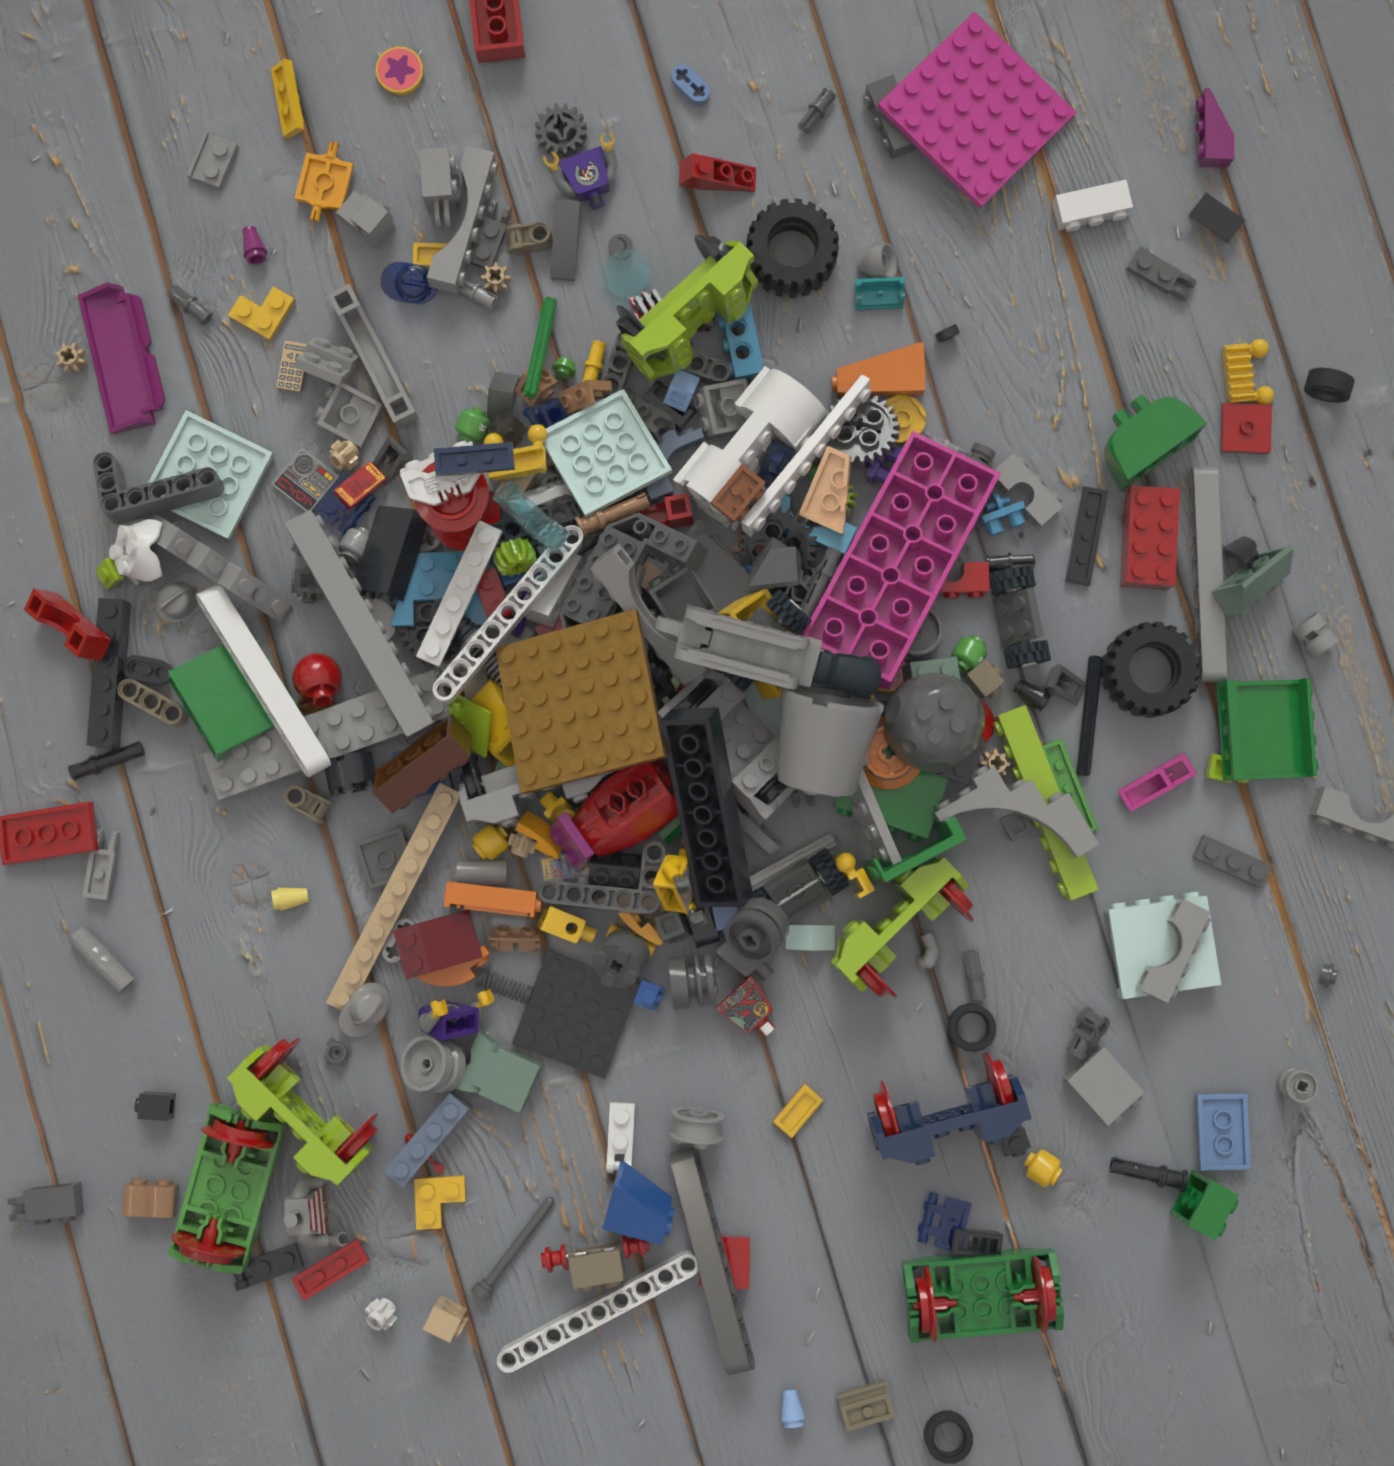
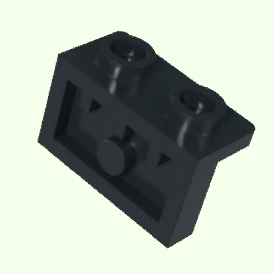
M614 852L600 857L594 853L590 860L588 885L638 890L642 855Z

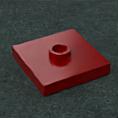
M1223 403L1221 405L1220 452L1270 454L1272 405Z

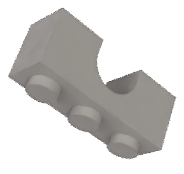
M1012 453L995 469V471L1001 473L996 486L1004 495L1015 487L1024 488L1029 493L1030 503L1022 512L1027 520L1039 530L1063 507L1061 499L1055 492L1048 491L1044 486L1045 482L1038 474H1033L1027 468L1028 464L1021 456H1016Z

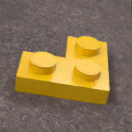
M273 286L261 306L240 295L228 316L267 340L272 341L296 300Z
M465 1175L418 1177L414 1179L416 1230L442 1228V1203L466 1201Z

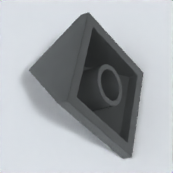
M772 537L752 561L748 584L749 591L799 585L802 558L795 546L787 547Z

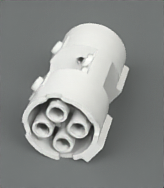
M764 366L734 403L738 413L744 416L747 421L723 450L703 442L673 479L677 488L684 493H688L689 497L693 495L692 499L700 509L727 528L731 524V528L734 531L741 522L736 519L733 524L730 523L725 515L710 504L717 493L742 463L758 476L773 440L795 449L794 455H796L828 416L821 402L803 385L784 372L777 369L770 370L766 366ZM752 500L746 508L751 510L756 503Z

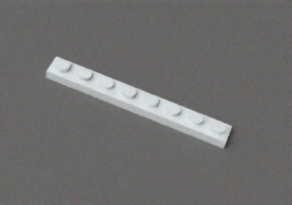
M863 374L858 378L741 521L744 533L751 537L755 531L758 532L763 528L767 516L771 512L774 513L779 508L781 499L794 490L801 475L805 476L808 473L813 460L816 457L819 458L824 453L826 444L831 438L835 439L839 435L846 420L850 421L853 418L858 405L861 402L867 401L871 394L869 378Z

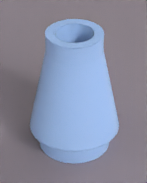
M797 1389L783 1390L781 1422L784 1423V1428L804 1426V1419L806 1417L797 1394Z

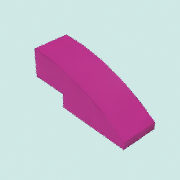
M1182 752L1121 788L1118 792L1130 812L1197 775V771L1186 753Z

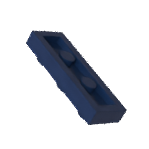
M512 442L434 449L435 475L437 477L515 470Z

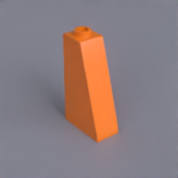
M924 342L837 368L835 376H831V390L836 391V398H843L863 374L870 379L871 394L869 398H874L876 395L878 397H893L896 395L908 397L923 396L926 390Z

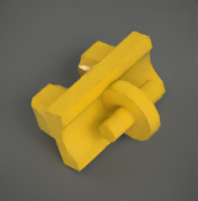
M550 791L540 799V803L547 809L543 814L552 823L564 812L572 820V816L575 814L574 808L562 796L558 799Z

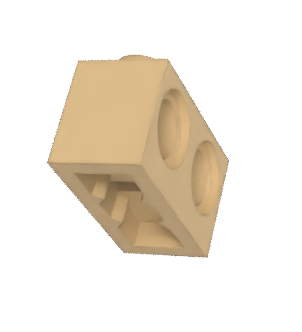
M440 1295L423 1330L450 1343L454 1336L459 1338L468 1318L464 1316L467 1308Z

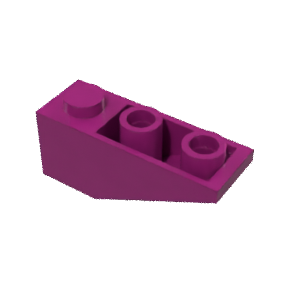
M1205 88L1200 97H1197L1195 105L1196 112H1199V120L1196 123V135H1199L1196 158L1199 159V167H1229L1235 159L1234 133L1211 89Z

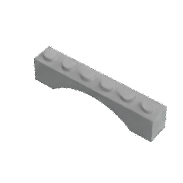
M467 145L465 147L460 164V172L468 194L466 215L454 238L443 249L433 255L427 275L428 284L431 288L458 294L459 287L464 286L466 280V272L464 270L466 264L471 263L473 255L471 246L473 242H477L479 236L478 222L479 220L483 221L486 207L483 205L485 199L490 198L492 191L491 178L496 177L498 171V163L495 161L494 152Z
M350 284L328 294L397 429L420 419Z
M619 543L595 560L590 567L594 578L605 586L610 598L617 602L624 612L633 609L639 611L644 640L649 641L655 649L657 657L665 661L669 666L671 674L675 679L680 680L683 685H686L708 670V667L674 658L679 636L655 629L657 619L644 604L637 588L635 563Z

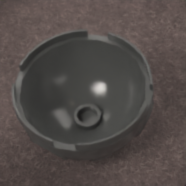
M926 673L906 680L890 697L884 714V732L888 744L895 755L905 764L930 773L945 772L966 761L977 748L985 725L983 706L971 688L959 679L942 673Z

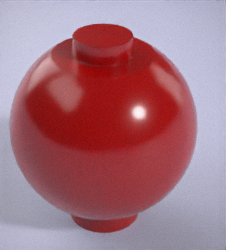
M309 653L300 659L294 667L292 682L296 692L302 698L313 702L317 707L329 705L333 701L332 697L338 693L342 684V672L337 662L330 656L321 653Z

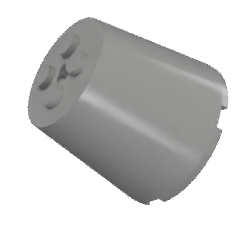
M810 686L809 690L797 687V690L782 687L778 780L787 786L803 790V793L808 795L823 794L832 797L853 795L883 713L884 705L870 698L859 699L852 694L851 698L837 695L838 690Z

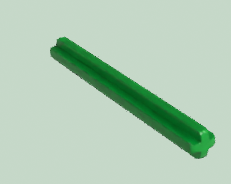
M550 296L546 297L543 302L523 392L525 397H530L531 399L536 398L557 306V300Z

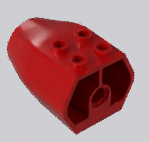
M661 760L617 770L605 778L589 794L588 798L572 816V822L596 855L602 857L635 846L654 835L679 816L670 771Z

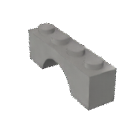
M1326 786L1317 788L1309 812V816L1316 818L1315 822L1330 826L1331 823L1339 826L1338 830L1348 834L1360 833L1363 835L1362 839L1377 843V840L1385 842V847L1394 850V812H1387L1379 821L1369 823L1360 819L1353 812L1348 794Z
M1185 899L1176 900L1167 920L1176 934L1177 944L1175 952L1164 964L1145 966L1135 989L1165 1003H1169L1170 1000L1176 997L1179 990L1177 986L1180 977L1183 978L1189 969L1187 962L1191 954L1194 955L1199 948L1200 941L1198 939L1200 934L1205 932L1210 924L1211 919L1208 918L1211 913L1210 911Z

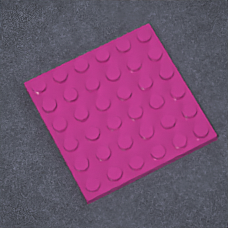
M975 11L883 98L876 107L979 209L1076 114V111Z

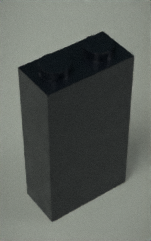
M378 505L355 576L362 588V591H360L361 597L368 600H374L375 597H378L379 600L387 603H392L393 600L404 601L428 525L418 511Z

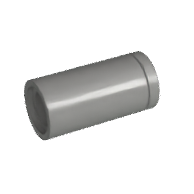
M457 861V883L508 885V861Z

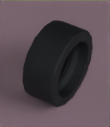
M1313 368L1308 372L1304 392L1312 398L1321 401L1346 402L1350 400L1355 379L1348 373L1337 369Z
M968 1003L960 1005L951 1013L948 1019L947 1030L950 1039L955 1045L965 1051L977 1052L984 1050L992 1043L996 1035V1023L989 1010L980 1005ZM977 1013L984 1019L986 1033L979 1041L967 1042L958 1034L957 1024L963 1015Z
M951 1410L940 1411L933 1414L926 1422L924 1441L929 1453L937 1461L945 1464H955L964 1460L970 1453L973 1445V1433L966 1419L959 1413ZM945 1422L957 1424L963 1432L961 1445L952 1452L942 1451L934 1443L933 1435L935 1429Z

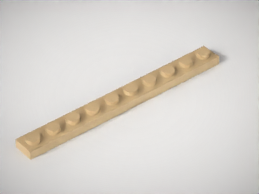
M442 782L439 783L326 1001L327 1004L342 1010L353 993L364 984L460 799L457 790Z

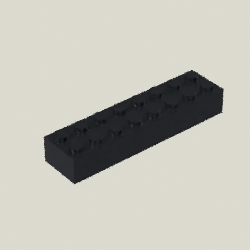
M719 707L671 709L660 722L696 907H744L753 892Z

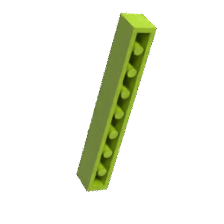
M1026 705L994 717L996 722L993 723L996 734L1003 738L1005 745H1002L1003 752L1007 754L1006 758L1012 761L1014 768H1011L1015 781L1023 778L1026 782L1032 779L1047 804V798L1060 792ZM1030 819L1033 827H1038L1041 837L1038 838L1043 851L1047 850L1050 857L1048 865L1052 874H1056L1059 883H1057V888L1061 897H1065L1066 900H1074L1099 890L1085 854L1078 858H1073L1064 844L1054 834Z

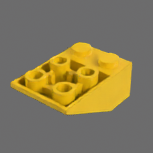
M490 679L470 701L491 712L488 749L494 757L507 767L516 764L503 690Z

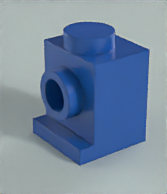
M642 978L633 1004L657 1011L665 987Z

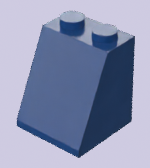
M620 1160L602 1229L662 1245L663 1237H669L675 1212V1208L671 1207L673 1197L628 1163Z

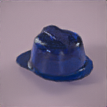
M394 262L383 270L380 278L384 293L396 301L424 304L431 301L437 292V289L429 287L427 280L429 268L419 264Z

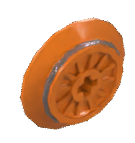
M881 717L867 755L871 764L863 767V770L871 786L882 790L898 789L911 783L921 770L905 764L896 755L886 759V755L882 754V750H885L889 744L884 732V717Z

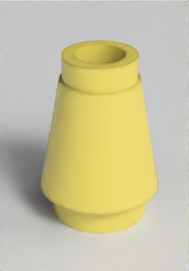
M277 887V890L271 891L274 910L280 909V911H284L309 902L307 888Z

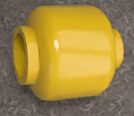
M487 824L473 835V844L471 846L483 860L486 858L490 861L495 860L507 850L506 838L509 836L500 825L495 828L492 824Z
M1043 1149L1039 1150L1036 1154L1031 1152L1024 1163L1028 1167L1026 1176L1043 1188L1049 1185L1054 1186L1063 1171L1060 1168L1061 1161Z

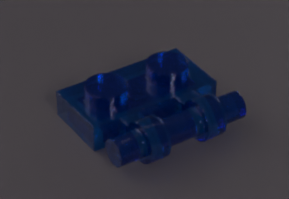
M344 472L313 508L317 514L332 526L339 519L343 521L337 529L343 535H345L348 529L356 527L357 520L364 512L367 513L371 509L370 505L376 499L370 494L347 516L344 512L348 508L333 494L334 489L349 478Z
M929 1192L928 1200L924 1201L923 1209H925L922 1223H919L917 1229L919 1231L917 1241L927 1244L929 1235L936 1236L934 1246L951 1251L953 1229H966L971 1203L946 1196L944 1206L937 1204L939 1194ZM934 1213L941 1214L938 1228L931 1226ZM960 1235L958 1249H961L964 1237L962 1235Z

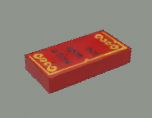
M369 461L334 489L333 494L351 511L386 482L387 477Z

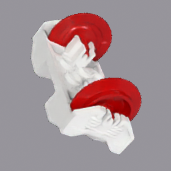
M461 441L452 447L471 446L473 443L472 441L468 443L467 441ZM434 452L429 455L428 459L420 462L419 460L410 461L405 464V468L400 469V476L409 498L414 501L418 513L430 525L436 538L445 546L454 550L465 551L479 521L488 525L500 521L499 506L487 472L437 477L435 475Z

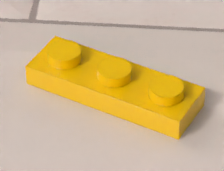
M283 59L271 68V75L282 135L284 138L291 139L304 130V120L301 113L300 98L292 60Z

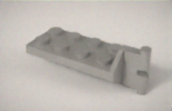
M868 756L866 757L863 767H866L871 764L868 759ZM862 769L854 794L850 796L852 801L851 810L855 818H859L861 822V834L866 842L869 841L872 848L870 852L871 857L877 858L881 867L884 868L902 860L865 772Z

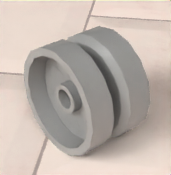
M432 1036L417 1037L403 1051L400 1061L401 1075L404 1082L413 1090L433 1094L449 1093L457 1088L463 1079L466 1069L465 1056L462 1048L454 1041L448 1039L442 1041Z

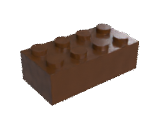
M450 714L376 770L373 794L392 814L398 809H405L413 798L417 795L425 794L433 783L438 780H444L452 769L456 766H463L469 760L471 733L453 714Z

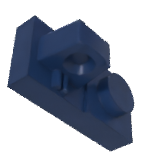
M775 440L771 442L758 475L766 482L765 487H770L789 464L795 449Z

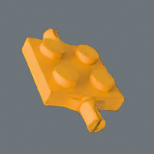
M329 141L327 154L315 155L306 152L295 200L313 207L309 218L312 222H320L322 209L337 211L347 198L354 164L341 161L336 157L339 147L337 142Z

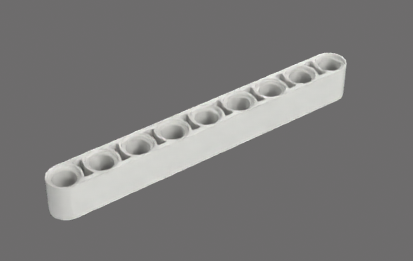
M574 525L566 526L436 680L433 685V694L438 703L447 705L457 698L496 651L495 649L502 644L582 547L583 533L579 527ZM575 535L578 541L574 544H569L566 542L565 537ZM554 553H558L563 559L558 563H554L549 557ZM538 572H543L547 575V579L539 582L533 576ZM521 591H528L531 594V598L523 601L518 598V594ZM505 610H512L516 615L513 619L506 620L502 617V613ZM489 629H497L500 634L497 638L490 639L486 636V632ZM473 648H481L484 654L480 658H473L470 655V651ZM457 667H464L468 670V673L462 678L456 677L454 675L455 669ZM448 686L452 689L451 694L447 697H441L438 695L439 688Z
M216 584L197 593L195 596L199 606L304 774L309 778L331 766L325 750L222 586Z
M684 1250L502 1347L497 1357L499 1369L505 1373L514 1372L691 1278L699 1270L694 1251ZM685 1258H691L694 1260L695 1265L691 1269H685L682 1267L681 1262ZM662 1270H669L673 1276L670 1280L663 1281L659 1277V1273ZM642 1281L647 1282L650 1285V1290L645 1293L640 1292L636 1287L637 1284ZM620 1293L625 1294L628 1301L625 1304H618L614 1297ZM600 1305L604 1307L606 1313L602 1316H596L592 1312V1308ZM578 1317L583 1321V1326L574 1328L570 1324V1320ZM551 1329H556L560 1332L561 1337L557 1340H552L547 1332ZM529 1341L535 1342L538 1345V1350L534 1352L527 1350L525 1343ZM511 1353L515 1356L516 1361L514 1363H507L504 1361L503 1355Z

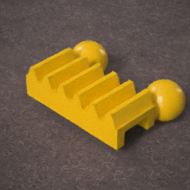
M1255 339L1250 345L1248 343L1224 345L1221 348L1227 403H1252L1256 401L1258 404L1268 405L1274 400V391L1268 386L1259 387L1256 392L1253 390L1255 383L1252 381L1254 374L1251 373L1253 365L1250 363L1251 356L1254 358L1266 356L1269 351V345L1265 340Z
M539 424L529 428L528 438L533 445L514 449L515 470L488 473V478L493 481L502 482V479L511 480V477H528V474L546 473V449L543 446V442L546 441L548 436L546 428ZM496 433L488 434L484 439V444L503 443L502 437Z
M840 853L834 857L838 870L844 873L847 880L853 879L859 891L853 894L854 898H862L875 890L864 869L858 868L855 870L856 860L852 854Z

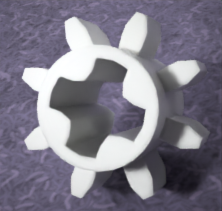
M376 1298L365 1309V1312L369 1314L366 1317V1322L375 1330L379 1331L382 1328L387 1330L397 1320V1317L393 1315L396 1311L395 1305L386 1298L381 1300Z

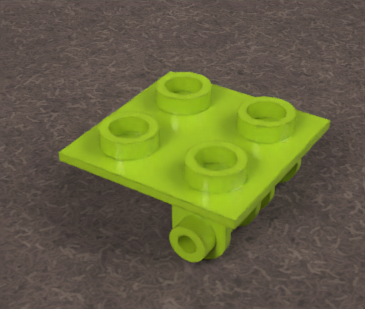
M458 695L449 704V715L453 714L471 733L470 749L486 758L491 712Z

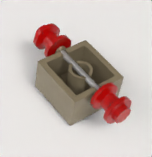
M622 1235L623 1244L621 1241L574 1248L571 1249V1252L567 1251L565 1244H561L560 1250L552 1251L550 1247H545V1253H541L542 1268H547L548 1273L553 1272L556 1266H562L564 1270H569L570 1265L573 1289L579 1288L581 1292L593 1290L596 1285L605 1284L607 1288L620 1285V1281H624L625 1277L623 1251L626 1260H630L631 1254L639 1253L641 1257H646V1252L650 1251V1244L648 1241L637 1238L629 1239L625 1235Z

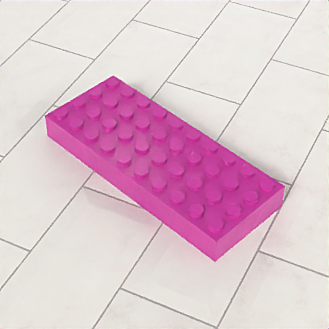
M912 431L811 617L812 621L805 628L801 636L822 640L821 648L829 650L833 654L844 653L859 657L871 656L875 658L882 671L879 686L889 690L994 491L1001 473Z

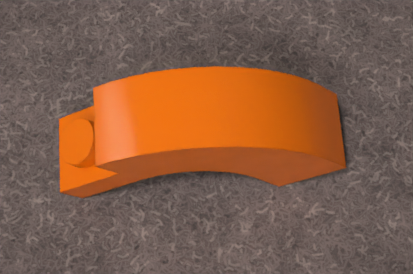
M483 945L480 948L482 958L417 976V978L425 983L442 987L465 983L478 976L472 967L476 966L479 969L490 960L487 956L492 952L487 945Z

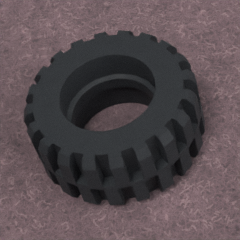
M795 198L794 203H789L788 199H782L778 206L774 202L767 205V211L761 210L757 214L756 221H752L746 241V248L755 258V261L750 264V269L757 278L758 283H763V289L767 292L772 289L775 291V296L782 297L783 293L789 294V298H796L797 294L802 293L804 297L810 295L812 289L815 291L820 289L823 282H827L831 277L839 251L838 232L834 231L835 224L832 219H826L827 213L822 208L819 211L815 209L816 204L809 201L808 205L802 204V199ZM797 231L803 233L812 241L815 253L813 258L802 266H784L777 262L770 254V241L781 232Z
M1144 622L1119 634L1107 647V654L1103 655L1102 661L1104 668L1101 670V677H1105L1103 687L1111 693L1109 696L1111 701L1118 702L1120 704L1119 708L1124 712L1130 711L1133 716H1145V718L1162 716L1181 708L1183 704L1191 699L1190 695L1196 692L1198 688L1196 681L1201 678V670L1197 668V665L1201 664L1200 656L1195 657L1193 651L1197 649L1194 643L1189 644L1186 641L1188 636L1184 632L1180 634L1176 632L1177 627L1172 625L1164 626L1163 622H1154L1153 624ZM1146 647L1157 649L1168 659L1171 666V679L1168 686L1162 691L1148 693L1134 683L1130 675V660L1139 649Z

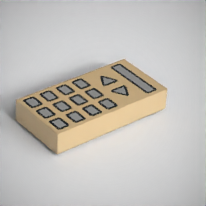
M285 340L276 385L278 390L302 393L305 372L294 368L296 358L304 353L306 344Z

